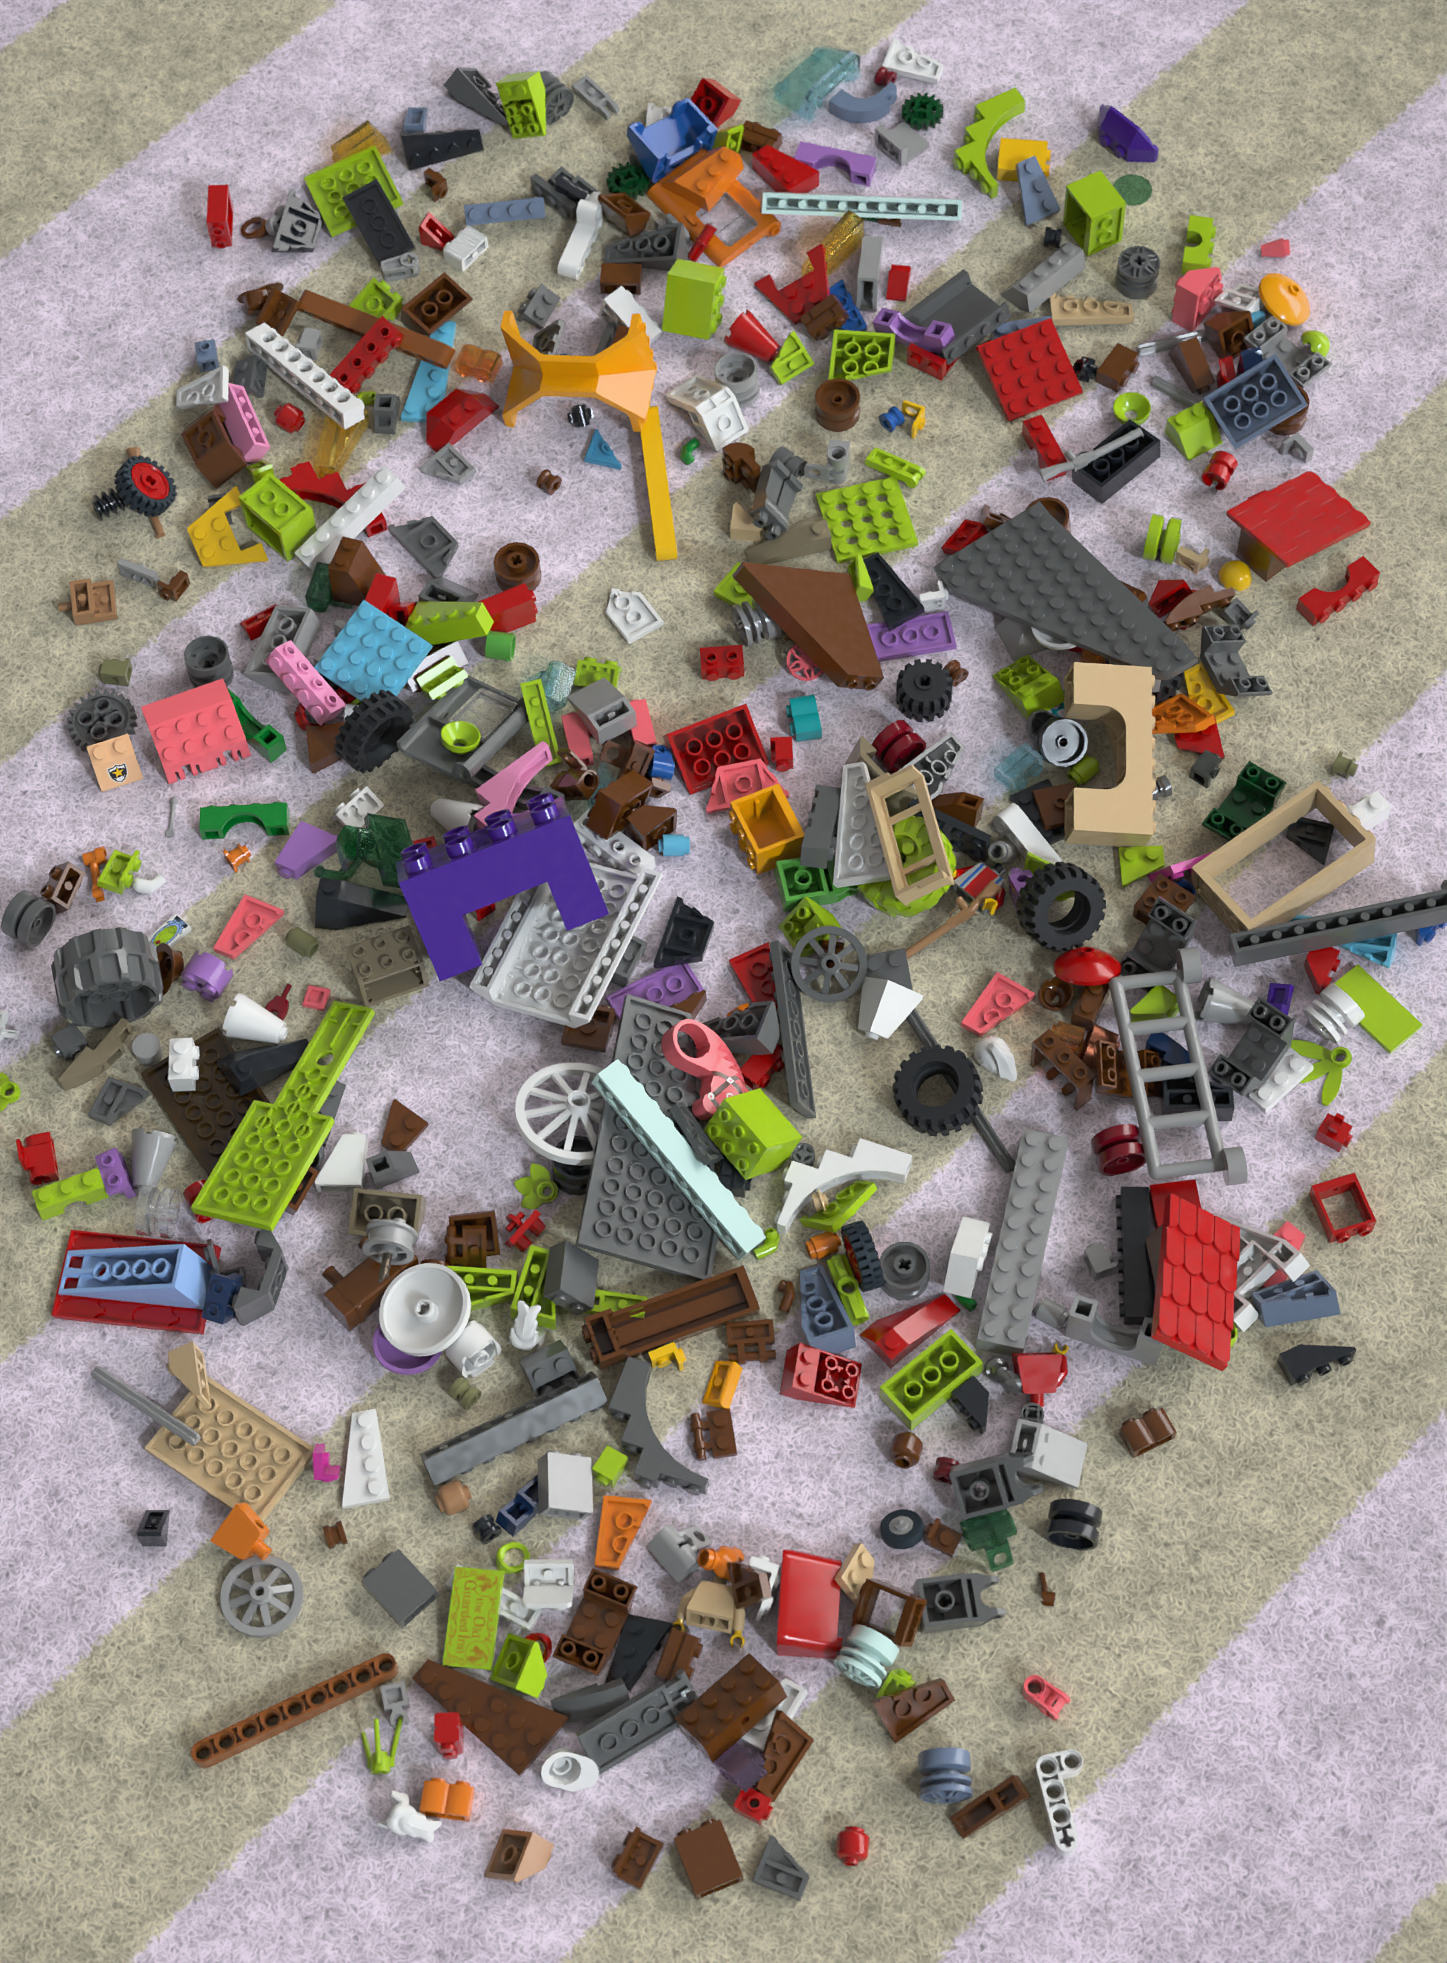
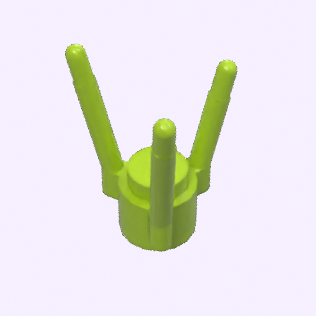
M399 1717L390 1756L387 1755L386 1751H381L378 1718L374 1719L375 1752L372 1755L366 1733H361L367 1758V1769H370L371 1774L376 1775L380 1774V1772L388 1774L391 1772L390 1767H395V1755L401 1732L402 1717Z

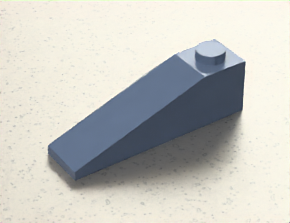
M820 1264L801 1270V1327L809 1345L832 1354L855 1348L854 1327L823 1265Z

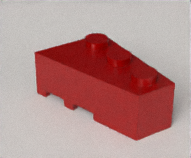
M769 145L752 154V169L775 192L808 193L819 186L818 170Z

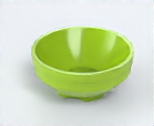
M1127 392L1119 395L1114 401L1113 414L1117 421L1124 424L1129 420L1125 413L1134 411L1137 417L1131 420L1141 425L1148 419L1151 405L1144 395L1136 392Z
M454 721L446 724L441 730V742L452 753L464 755L475 750L479 745L480 731L471 723ZM462 743L465 747L454 746V744Z

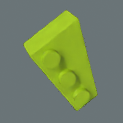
M530 1245L510 1308L511 1319H515L518 1316L517 1304L521 1300L529 1307L541 1306V1310L536 1318L538 1321L537 1326L556 1330L555 1304L543 1296L549 1250Z
M447 1266L466 1284L471 1300L470 1311L513 1301L519 1283L517 1270Z

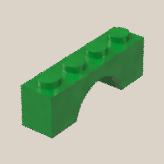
M228 689L247 743L272 763L287 750L284 737L270 724L265 726L258 722L248 712L240 698Z
M273 802L269 804L252 803L250 805L231 804L229 806L210 805L200 807L199 831L202 840L224 839L232 827L244 822L260 825L268 836L290 835V811L287 803Z

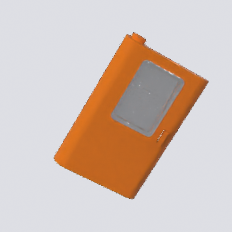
M702 149L648 190L646 196L665 215L671 213L679 223H682L689 232L690 240L695 243V237L698 238L706 223L718 229L708 243L709 247H706L703 253L717 267L722 268L765 235L767 237L776 236L781 230V222L773 214H762L760 212V201L737 179L734 180L710 212L662 187V183L709 152L706 149Z

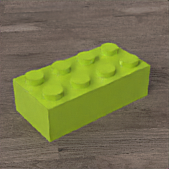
M950 1329L881 1385L879 1397L905 1426L912 1431L951 1399V1394L956 1388L973 1375L975 1377L980 1375L983 1362Z

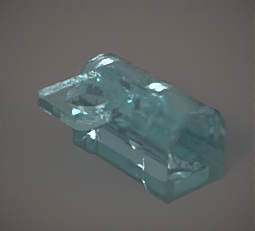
M550 661L546 671L536 673L529 677L526 682L541 679L548 709L556 712L566 707L567 696L570 694L577 671L560 661Z

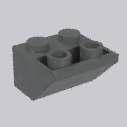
M444 577L429 580L418 595L419 601L474 602L478 597L477 592Z
M561 1340L518 1360L536 1398L579 1378L568 1348Z

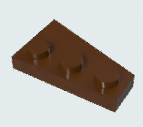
M776 1709L752 1784L756 1791L771 1798L772 1802L776 1800L814 1741L810 1735L782 1710Z

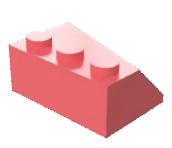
M1212 267L1190 270L1184 277H1180L1175 284L1176 293L1173 298L1175 303L1171 311L1173 323L1190 332H1193L1216 305L1214 300L1223 292L1224 286L1220 283L1222 280L1220 268Z

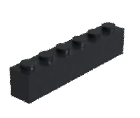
M1121 1187L1120 1195L1115 1196V1208L1120 1209V1216H1116V1230H1121V1238H1117V1252H1121L1122 1257L1117 1262L1118 1274H1122V1281H1118V1295H1123V1303H1119V1317H1124V1325H1142L1144 1318L1153 1319L1154 1313L1152 1268L1145 1241L1151 1235L1149 1187Z

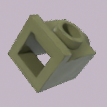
M125 658V661L104 659L103 664L100 663L98 674L101 676L103 684L129 686L133 671L130 658Z

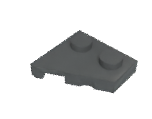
M108 1076L88 1116L92 1120L111 1126L145 1100L149 1095L148 1091Z
M771 1835L754 1876L753 1883L801 1902L810 1876L796 1863L791 1854L779 1844L778 1840Z

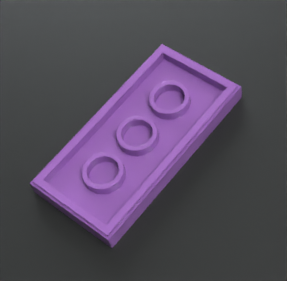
M948 611L917 616L891 631H888L885 622L867 624L879 662L957 649Z
M682 964L663 967L606 996L605 1000L612 1009L616 1010V1017L620 1022L624 997L627 994L670 1007L674 1003L686 1000L692 993L700 992L704 989L690 966Z

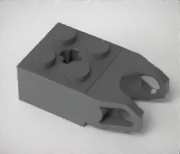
M1007 1452L952 1466L949 1475L962 1520L1009 1509L1012 1506L1024 1503L1032 1496L1043 1493V1484L1024 1483L1018 1478L1016 1472L1026 1463L1034 1461L1033 1452ZM977 1484H982L985 1486V1489L980 1490V1487L976 1488Z
M961 1573L916 1579L913 1585L914 1595L927 1600L919 1623L921 1634L982 1626L992 1619L1005 1617V1609L989 1607L982 1602L980 1597L982 1590L997 1585L1000 1582L999 1576ZM940 1600H943V1604H948L946 1608L938 1604Z

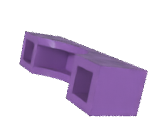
M800 141L794 156L795 159L816 170L828 166L841 168L847 172L851 183L870 187L876 171V157Z
M883 307L872 322L876 332L895 334V343L910 346L913 343L927 351L942 354L941 350L956 339L951 324L933 320L929 327H920L905 319L899 311Z

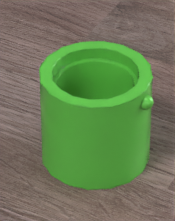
M489 631L485 645L486 658L504 660L506 662L512 661L516 647V635L512 632Z

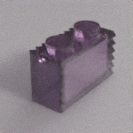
M735 1743L714 1762L723 1777L744 1792H748V1788L752 1789V1785L759 1782L760 1778L763 1779V1775H767V1771L763 1766L765 1764L764 1759L759 1753H753L747 1745L742 1747Z

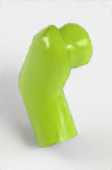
M768 1228L765 1231L766 1238L764 1244L753 1249L757 1260L777 1250L780 1235L775 1228Z

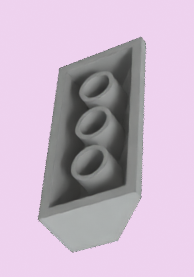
M1070 242L1056 248L1000 295L1017 307L1031 313L1085 269L1083 249Z
M275 606L244 675L272 691L291 692L265 660L276 647L290 640L305 658L307 657L321 627V622L313 610L310 608Z

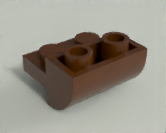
M741 442L724 446L722 448V473L728 481L732 480L735 485L742 482L746 490L750 489L755 494L761 473V467L755 461V449L749 444Z

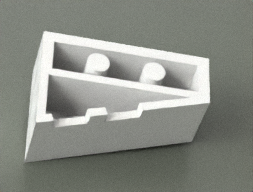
M622 286L603 300L598 316L601 319L605 316L610 322H616V327L619 325L629 327L632 313L641 314L642 321L646 323V335L649 336L651 345L661 334L659 324L647 315L643 306L637 304L631 292L625 290Z

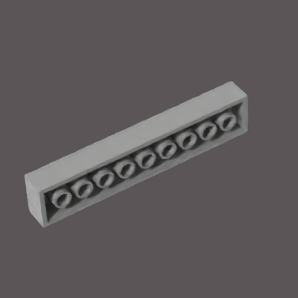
M1023 1128L977 1336L976 1349L1012 1356V1353H1024L1067 1153L1068 1137Z

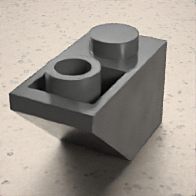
M385 1151L366 1159L368 1170L376 1189L420 1173L414 1157L409 1151Z

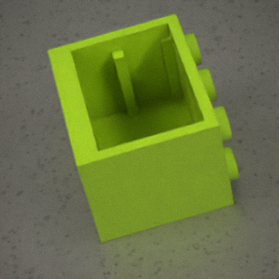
M1101 170L1091 173L1078 181H1073L1066 186L1063 225L1081 249H1083L1087 257L1122 241L1126 202Z
M677 259L667 274L662 331L709 340L712 334L716 333L717 326H720L722 323L723 314L720 313V308L723 307L725 295H722V290L727 282V276H724L725 268Z
M270 472L239 496L246 527L287 562L296 556L295 552L317 531L312 507Z
M760 1088L725 1098L704 1128V1132L746 1180L780 1169L803 1138Z

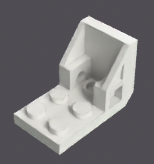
M697 374L665 394L666 400L669 403L688 410L694 426L714 451L720 450L749 431L736 397L728 386Z

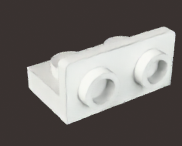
M367 786L362 791L357 788L349 796L352 800L347 805L342 802L334 810L336 815L332 819L334 821L338 820L351 835L359 830L384 806Z

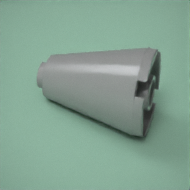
M1208 977L1209 981L1204 982L1197 1002H1200L1199 1007L1201 1009L1200 1012L1195 1010V1020L1200 1022L1251 1025L1253 1020L1246 1015L1255 1002L1218 980Z
M135 1128L132 1129L131 1134L132 1186L137 1188V1192L150 1194V1190L154 1191L175 1149L178 1138L161 1131L152 1130V1132L144 1133L145 1129Z

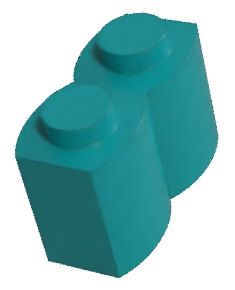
M815 695L789 698V705H785L787 718L792 719V723H789L791 736H795L796 742L822 738V728Z

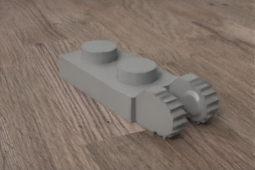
M587 75L571 85L572 90L596 112L598 111L605 120L611 117L607 109H605L606 105L615 114L620 112L619 106L611 99V96Z

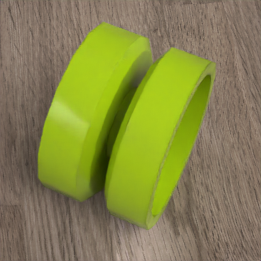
M1153 513L1146 537L1143 559L1154 561L1157 558L1159 549H1162L1161 563L1172 565L1180 543L1182 519L1171 517L1166 529H1163L1164 516Z

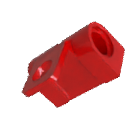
M50 1131L26 1137L24 1139L25 1147H23L20 1139H16L18 1158L23 1169L28 1171L31 1184L40 1185L42 1182L45 1184L59 1181L54 1140Z

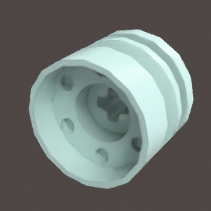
M854 1625L847 1638V1643L850 1647L841 1648V1655L836 1657L834 1665L854 1682L871 1689H879L882 1684L881 1679L887 1675L884 1667H891L899 1654V1649L881 1633L863 1625Z

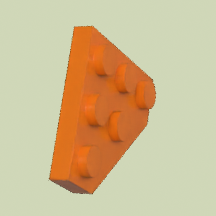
M1182 693L1155 705L1154 709H1152V716L1155 717V727L1152 730V734L1198 732L1215 724L1214 715Z

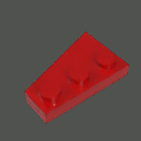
M769 942L729 959V965L751 1004L773 1001L776 1009H778V1004L774 998L776 988L771 976L773 964L769 959Z

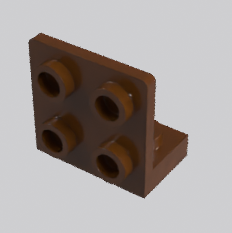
M1159 874L1135 903L1133 917L1147 925L1151 919L1147 915L1159 896L1185 913L1196 900V896L1162 874Z

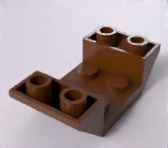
M219 403L213 405L187 425L181 433L195 465L216 489L248 465L242 451L231 444L222 425L226 417Z
M1097 1040L1093 1048L1094 1070L1097 1075L1095 1077V1092L1119 1098H1133L1123 1051L1116 1050L1115 1043ZM1145 1049L1137 1051L1141 1069L1160 1067L1159 1052ZM1161 1081L1144 1083L1147 1098L1161 1097Z
M592 1568L583 1587L584 1596L566 1635H561L552 1658L598 1676L608 1663L620 1637L627 1616L630 1614L638 1587Z

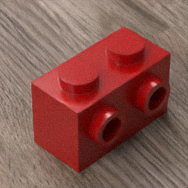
M742 645L700 648L702 680L716 681L719 678L736 680L740 677H745Z

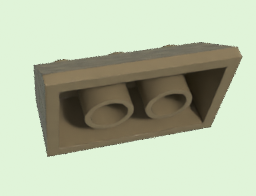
M354 1188L348 1234L368 1236L366 1228L371 1220L401 1218L406 1221L407 1225L416 1230L419 1237L424 1221L426 1197L417 1194Z

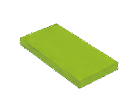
M1359 964L1334 983L1348 994L1363 1011L1365 1017L1358 1025L1389 1054L1422 1028L1423 1024Z

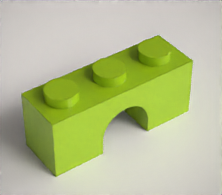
M1190 215L1186 242L1195 243L1198 246H1185L1181 274H1186L1190 270L1211 267L1212 258H1209L1208 254H1213L1214 242H1210L1211 238L1215 239L1216 226H1213L1214 218Z
M98 1167L32 1191L38 1212L43 1221L65 1213L64 1208L70 1203L84 1201L88 1205L109 1197Z

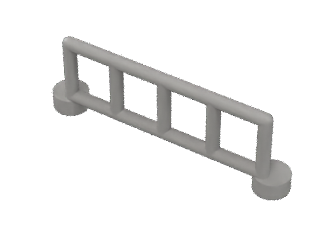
M1197 947L1177 949V970L1112 978L1109 981V987L1149 1176L1152 1179H1164L1222 1171L1224 1182L1227 1186L1247 1183V1163L1243 1148L1241 1146L1224 1148L1188 990L1187 984L1201 983L1202 980L1201 960ZM1168 984L1174 985L1180 1013L1179 1017L1131 1022L1124 990ZM1178 1030L1184 1031L1191 1063L1141 1069L1134 1036ZM1194 1077L1201 1107L1200 1111L1151 1116L1144 1086L1145 1082ZM1205 1125L1211 1159L1161 1165L1154 1130Z

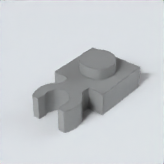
M405 1681L381 1686L385 1712H392L390 1715L392 1727L396 1728L395 1721L398 1717H403L405 1724L409 1725V1716L403 1710L410 1707Z

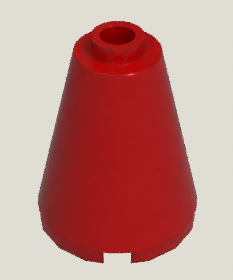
M748 309L746 314L742 312L729 328L731 331L730 336L725 335L723 341L727 346L767 363L774 361L781 348Z

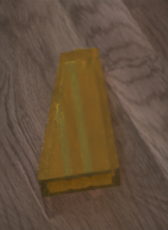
M850 210L842 216L821 242L826 249L827 278L862 247L864 220ZM809 258L801 266V277L814 270Z
M364 409L365 419L347 429H343L328 415H325L314 464L317 477L322 478L327 474L335 472L341 473L370 424L368 410Z

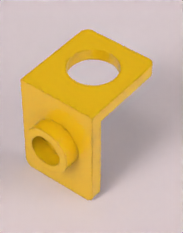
M903 400L902 413L916 418L911 431V438L914 439L918 430H923L925 426V407ZM907 407L914 408L917 413L910 412Z

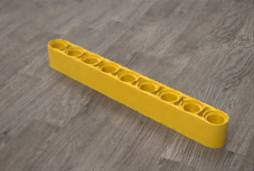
M658 405L649 406L646 424H643L640 435L656 561L678 559L659 410Z

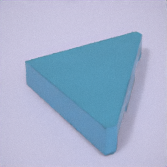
M595 429L584 462L621 470V463L618 462L614 452L603 439L599 430Z

